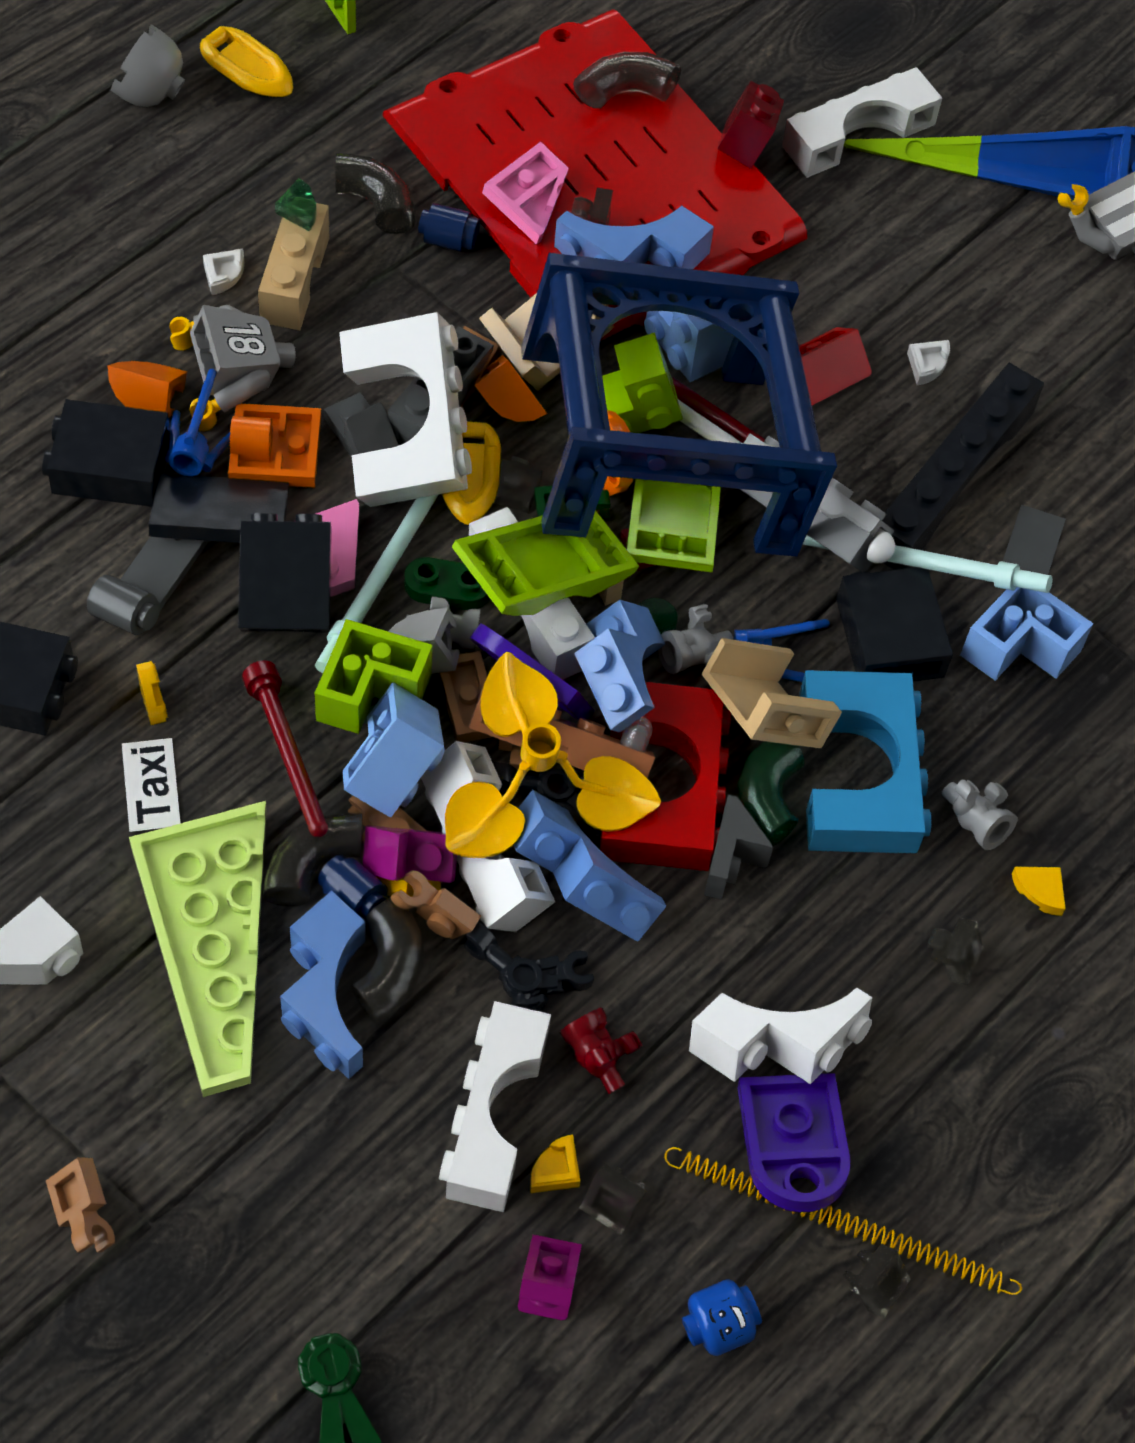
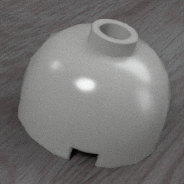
M150 25L149 34L144 31L120 68L126 73L125 77L121 82L114 79L110 91L123 100L139 107L148 108L156 106L166 96L173 100L185 82V79L180 76L183 67L182 53L176 43L154 25Z

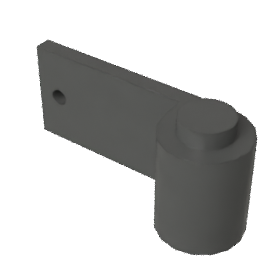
M150 537L121 579L111 575H103L94 583L87 599L88 613L133 635H140L146 630H150L156 624L159 612L209 541L190 539L177 541L178 539Z

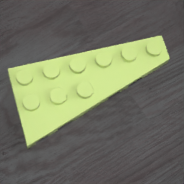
M266 801L129 837L203 1097L251 1084Z

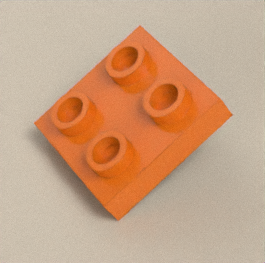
M242 403L236 405L235 416H232L230 428L228 477L234 479L289 482V486L315 488L322 419L321 408Z

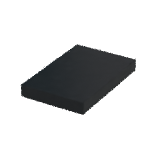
M160 473L149 520V536L240 543V520H251L252 513H273L278 515V521H285L289 499V482Z

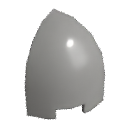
M449 607L426 610L410 615L396 623L388 631L432 644V674L456 670L459 650H452L450 629L457 626Z

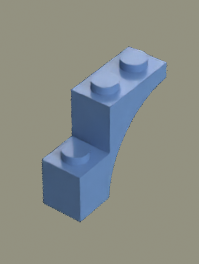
M680 206L664 218L637 226L598 224L566 211L556 221L554 247L565 255L642 264L649 261L659 266L694 269L710 253L714 226L683 206Z
M619 599L586 624L595 638L574 653L610 730L621 732L655 708L646 687L642 661L665 645L649 609Z
M532 789L518 807L524 814L525 824L520 838L514 844L516 852L553 872L565 901L638 942L666 908L662 897L643 886L611 861L584 834L567 809Z
M330 891L290 926V952L295 960L309 971L280 996L281 1021L294 1037L301 1039L304 1036L316 1047L314 1052L325 1067L331 1071H335L338 1068L350 1079L363 1067V1048L348 1031L338 1009L336 997L339 981L347 963L357 949L365 942V921L333 891Z

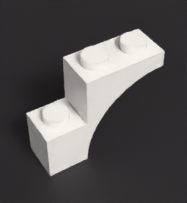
M855 988L842 999L821 1008L798 1012H779L749 1006L721 993L692 1020L689 1052L734 1082L747 1069H756L767 1055L811 1084L824 1070L831 1072L837 1066L844 1050L852 1042L858 1044L865 1038L872 1024V1020L869 1018L872 997L862 990Z

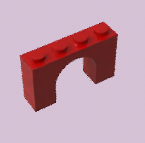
M645 682L655 708L621 732L610 730V736L625 742L659 745L675 751L690 765L696 783L683 796L671 801L661 802L658 809L632 826L613 832L601 831L599 849L611 861L708 871L720 827H715L716 814L723 815L726 787L718 786L719 774L725 775L727 771L729 748L721 747V735L729 734L731 712L728 708H723L722 700L713 689Z

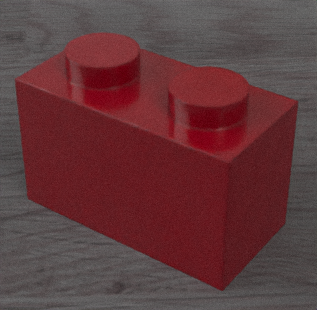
M750 81L727 118L717 149L745 166L752 168L775 132L784 100L779 97L777 91L766 84L758 85Z

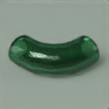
M763 741L747 757L737 785L739 800L773 847L786 838L798 823V818L790 810L783 798V788L786 780L804 767L805 760L798 745Z

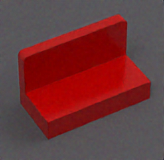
M836 327L799 346L811 405L844 390L872 374L858 329Z

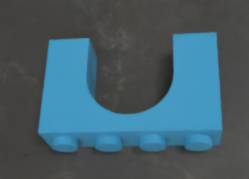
M805 670L799 697L833 701L842 711V714L831 732L853 733L872 740L886 753L893 771V776L888 781L871 789H812L806 809L808 851L917 853L923 837H929L931 812L930 809H923L922 796L927 794L928 774L926 769H920L919 756H923L925 738L924 731L917 729L916 717H919L921 712V693L913 689L912 673Z

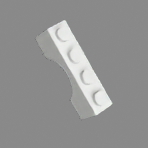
M915 67L903 73L893 74L888 79L873 85L863 86L856 92L841 98L831 99L825 104L806 112L795 114L787 119L782 147L808 178L840 164L845 136L854 130L876 127L892 131L905 138L934 126L942 97L919 69Z
M505 507L469 523V536L514 524L518 521L510 509ZM569 598L561 599L535 615H521L529 635L531 649L541 665L562 680L582 671L574 653L593 640L595 636Z
M455 741L445 750L440 763L433 771L426 770L421 777L426 788V797L434 807L441 822L442 833H445L447 804L454 792L461 786L473 782H486L492 784L498 790L502 787L501 780L486 747ZM501 854L486 858H467L457 855L459 873L468 884L477 905L476 911L481 915L480 919L488 929L517 932L555 903L539 864L536 862L505 858Z
M494 1001L490 1018L481 1016L475 1039V1045L482 1046L478 1062L469 1061L463 1089L471 1090L467 1106L459 1104L457 1106L451 1134L459 1135L455 1152L445 1151L439 1180L447 1181L446 1199L504 1212L515 1170L517 1148L508 1143L498 1133L491 1120L489 1110L496 1096L505 1087L522 1079L538 1077L549 1033L551 1014Z

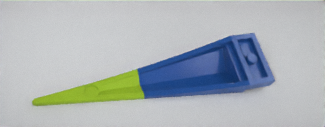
M1128 126L1024 134L847 139L844 141L846 148L1057 197L1062 192L1068 194L1071 200L1075 198L1072 184L1085 187L1088 194H1091L1135 171V127Z

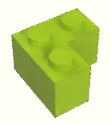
M655 332L614 345L620 370L602 376L607 410L616 412L625 421L632 433L665 428L673 422L683 420L674 383Z
M346 619L314 693L316 721L359 734L374 697L381 698L392 682L422 699L432 674L433 645Z

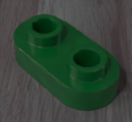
M422 557L413 560L406 567L404 574L405 591L410 598L417 602L431 604V598L438 597L446 599L450 606L449 608L469 610L483 607L490 599L464 563ZM430 574L433 576L430 578H423L420 575ZM467 580L475 582V584L466 585L463 582Z

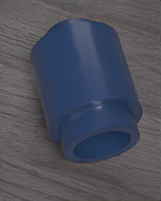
M433 203L430 210L424 209L422 211L418 233L424 234V243L460 252H463L464 248L473 250L479 235L480 218L472 217V213L469 211Z
M338 855L328 861L322 868L318 877V883L323 887L322 891L325 896L330 891H333L364 921L367 919L373 920L383 912L387 905V886L356 859Z

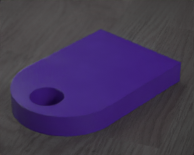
M480 623L470 636V640L495 661H498L505 652H510L521 662L544 675L557 693L558 707L579 721L580 717L589 720L595 710L575 688L489 627Z
M835 1073L820 1074L811 1084L797 1075L739 1077L737 1089L749 1169L757 1190L772 1204L793 1212H813L831 1205L844 1191L850 1171V1154ZM796 1178H806L812 1181L817 1189L810 1193H801L795 1190L790 1182Z

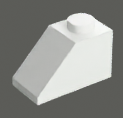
M41 896L0 929V984L47 985L56 976H64L72 971L78 964L80 956L84 954L79 933Z

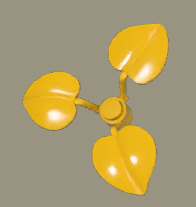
M505 652L492 667L486 678L481 695L480 709L484 723L494 734L500 737H510L520 731L522 732L523 740L520 751L522 762L503 797L495 786L486 782L468 783L454 792L445 812V846L451 853L467 858L492 857L511 848L523 832L525 817L519 808L509 802L515 796L529 770L544 772L551 769L556 762L560 763L572 784L582 789L576 801L577 810L585 822L595 829L607 832L626 829L658 809L661 799L652 783L639 770L626 761L611 756L596 757L588 761L584 769V780L580 779L567 759L568 754L560 750L561 736L558 730L549 724L554 718L558 707V697L553 685L540 672L521 662L512 653Z

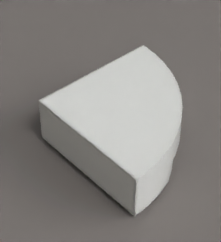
M243 248L203 255V264L212 296L227 291L241 278L244 271Z
M949 340L909 344L907 355L917 385L929 383L943 372L950 353Z

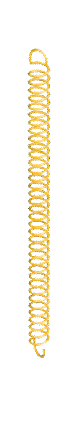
M672 1147L665 1152V1161L671 1167L681 1169L688 1158L686 1168L687 1173L691 1172L692 1168L694 1167L697 1161L695 1170L696 1177L700 1175L701 1171L703 1170L706 1164L704 1180L708 1179V1177L714 1169L712 1180L713 1184L717 1182L721 1173L723 1172L721 1182L722 1187L726 1185L730 1176L732 1175L730 1190H733L735 1188L740 1177V1194L746 1188L749 1180L750 1184L748 1189V1197H751V1195L756 1189L754 1185L751 1191V1175L748 1177L747 1181L745 1182L742 1188L744 1179L743 1171L739 1174L737 1180L733 1185L735 1168H733L730 1171L727 1179L724 1182L727 1168L726 1164L721 1168L718 1176L716 1177L718 1166L717 1161L714 1162L709 1173L707 1174L709 1158L705 1159L704 1163L702 1164L698 1172L700 1155L696 1156L694 1162L692 1163L689 1169L692 1155L691 1151L688 1152L680 1167L670 1164L667 1160V1154L670 1150L675 1149L679 1150L680 1152L682 1150L680 1148ZM757 1191V1197H756V1199H757V1201H758V1200H760L761 1197H762V1195L760 1194L759 1191ZM831 1205L827 1208L823 1217V1209L820 1210L818 1220L819 1225L823 1222L825 1216L827 1215L830 1209L827 1223L828 1228L831 1227L833 1221L839 1213L836 1231L840 1230L846 1217L848 1216L845 1228V1235L849 1233L854 1222L856 1221L854 1238H857L863 1225L865 1224L863 1242L867 1240L871 1230L874 1227L872 1245L876 1243L880 1233L883 1230L881 1249L884 1248L887 1240L889 1239L892 1233V1239L889 1249L890 1252L893 1251L895 1245L901 1237L898 1252L899 1255L902 1254L907 1243L910 1240L907 1255L908 1259L911 1258L916 1246L919 1243L916 1262L920 1261L924 1251L928 1247L925 1262L926 1266L929 1264L935 1251L937 1250L934 1269L938 1268L943 1256L946 1253V1259L943 1269L944 1273L947 1271L951 1261L955 1257L952 1276H955L957 1270L959 1269L961 1263L964 1260V1266L961 1276L962 1280L965 1278L969 1268L973 1264L970 1283H973L977 1273L982 1267V1273L979 1283L980 1287L983 1285L988 1273L991 1271L988 1290H991L996 1278L1000 1274L999 1286L997 1290L998 1294L1002 1291L1007 1294L1016 1295L1022 1291L1021 1284L1013 1279H1010V1281L1016 1282L1020 1287L1018 1292L1011 1293L1000 1289L1002 1283V1272L999 1271L993 1279L992 1267L989 1268L984 1275V1265L981 1264L975 1272V1261H971L968 1267L966 1268V1258L963 1257L957 1265L956 1253L952 1255L948 1262V1251L945 1250L939 1258V1247H936L930 1255L929 1243L925 1245L920 1254L922 1244L921 1240H918L912 1248L913 1239L911 1236L906 1240V1242L903 1245V1233H900L894 1242L895 1231L891 1230L884 1241L886 1233L885 1226L881 1227L877 1236L875 1237L877 1230L876 1223H873L869 1231L867 1232V1219H865L862 1222L861 1226L858 1229V1216H856L853 1219L849 1226V1212L845 1214L844 1218L840 1223L841 1209H838L836 1211L832 1220ZM818 1210L815 1211L814 1214L813 1212H810V1221L814 1219ZM801 1212V1218L805 1216L806 1212Z

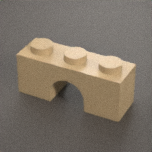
M288 198L258 290L260 316L266 318L270 325L301 330L310 301L313 267L320 268L329 241V205Z

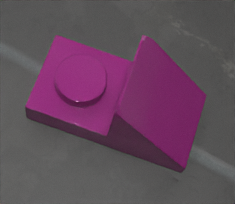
M367 825L365 828L363 866L377 877L398 881L406 873L414 870L422 873L427 880L451 883L455 881L457 855L451 853L446 848V833Z
M532 1235L519 1293V1311L558 1320H566L582 1244Z

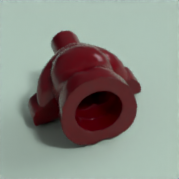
M600 1007L571 1022L561 1029L559 1033L574 1049L577 1062L591 1075L600 1078L607 1093L611 1094L625 1086L615 1067L617 1060L623 1054L629 1055L640 1049L643 1045L634 1031L612 1040L605 1028L607 1022L606 1014L603 1008Z

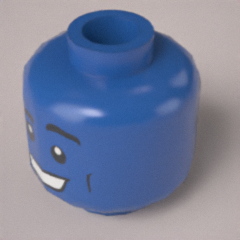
M730 1279L723 1280L693 1293L688 1299L690 1314L682 1317V1322L691 1344L694 1347L703 1344L706 1351L713 1356L722 1355L753 1341L756 1336V1325L762 1323L758 1306L749 1288L746 1285L739 1287Z

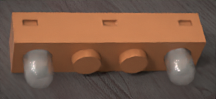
M481 691L469 723V728L521 747L523 740L521 731L510 737H500L486 726L480 709ZM557 708L555 716L549 724L558 730L561 736L560 750L568 754L567 759L571 766L584 770L586 764L591 759L611 756L626 761L648 778L655 756L653 752L646 750L653 732L652 724L647 718L642 716L625 728L621 740L603 734L606 727L594 721L580 717L578 724L560 718L563 711Z

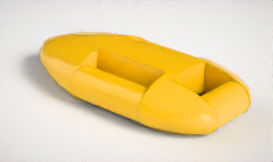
M219 26L201 40L199 48L207 63L242 89L268 97H286L292 93L293 80L287 66L275 52L250 34L234 27ZM227 42L229 45L219 52L217 48Z
M467 421V432L462 433L463 438L484 439V444L463 443L464 448L469 452L472 464V472L467 475L468 489L442 494L451 513L466 525L482 518L488 512L500 488L501 444L494 428L486 422Z

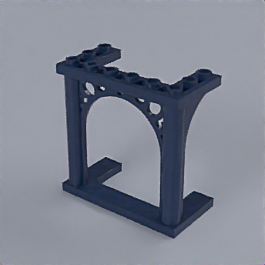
M549 253L521 346L522 360L559 363L569 435L541 520L543 534L586 538L607 476L773 492L753 539L755 553L797 557L837 468L835 453L822 452L792 316L793 308L799 296L797 282ZM603 304L617 305L618 307H607ZM648 311L684 313L707 320L734 335V338L721 369L723 380L763 385L766 379L779 447L610 430L599 357V344L602 336L609 327L622 318ZM592 314L601 319H592Z

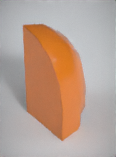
M503 355L487 367L490 371L488 374L477 378L475 381V387L489 406L504 418L516 422L534 421L547 414L513 365Z
M125 361L107 365L109 383L115 396L125 407L168 412V418L172 416L174 409L170 408V402L175 391L183 393L187 371L140 361Z

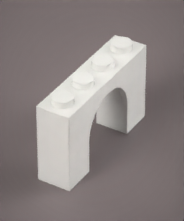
M438 312L339 332L343 373L357 385L402 376L416 377L425 382L430 398L427 419L421 430L408 442L392 448L352 455L356 497L369 507L468 489L467 475L472 472V464L469 452L463 446L462 433L467 432V420L463 408L459 407L458 392L462 391L463 382L461 372L458 366L454 364L453 351L458 350V337L454 326L450 325Z

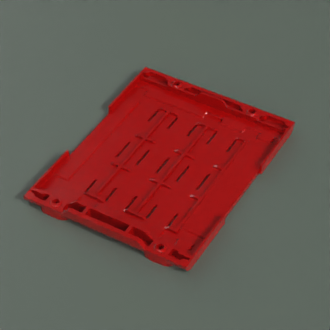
M614 9L582 23H562L543 32L539 37V42L468 74L463 72L447 74L427 84L423 94L383 111V117L443 191L448 190L449 184L476 218H480L481 225L510 259L509 272L530 298L538 291L548 254H562L554 247L556 221L566 211L598 224L637 226L664 218L671 214L673 210L675 211L680 206H683L714 226L710 253L693 270L744 275L750 267L807 240V229L802 218L757 167L753 165L752 168H749L717 149L722 133L673 79L674 74L621 14ZM539 142H542L569 169L542 240L536 245L482 191L487 181ZM647 261V262L645 263V264L654 265V264H652V263L649 262V261ZM608 305L613 308L618 307L617 305ZM647 312L633 314L613 324L615 328L602 337L600 341L634 324L644 326Z

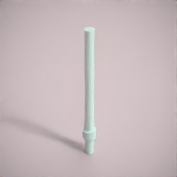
M438 495L421 497L414 501L342 620H337L328 633V643L315 663V667L319 672H324L345 620L362 622Z
M806 535L803 545L827 549ZM895 545L894 554L887 560L888 562L994 582L995 587L1012 591L1016 587L1049 593L1053 580L1051 575L1021 570L1018 564L1000 561L998 565L897 545Z

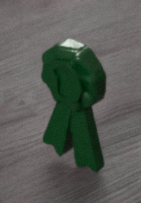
M327 1333L311 1338L298 1357V1370L302 1385L309 1392L322 1399L319 1443H345L344 1426H347L353 1443H381L378 1434L352 1391L362 1373V1363L357 1346L338 1333Z

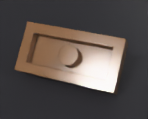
M481 652L460 654L455 671L438 673L455 740L470 742L491 738L492 736L469 728L470 720L487 678Z

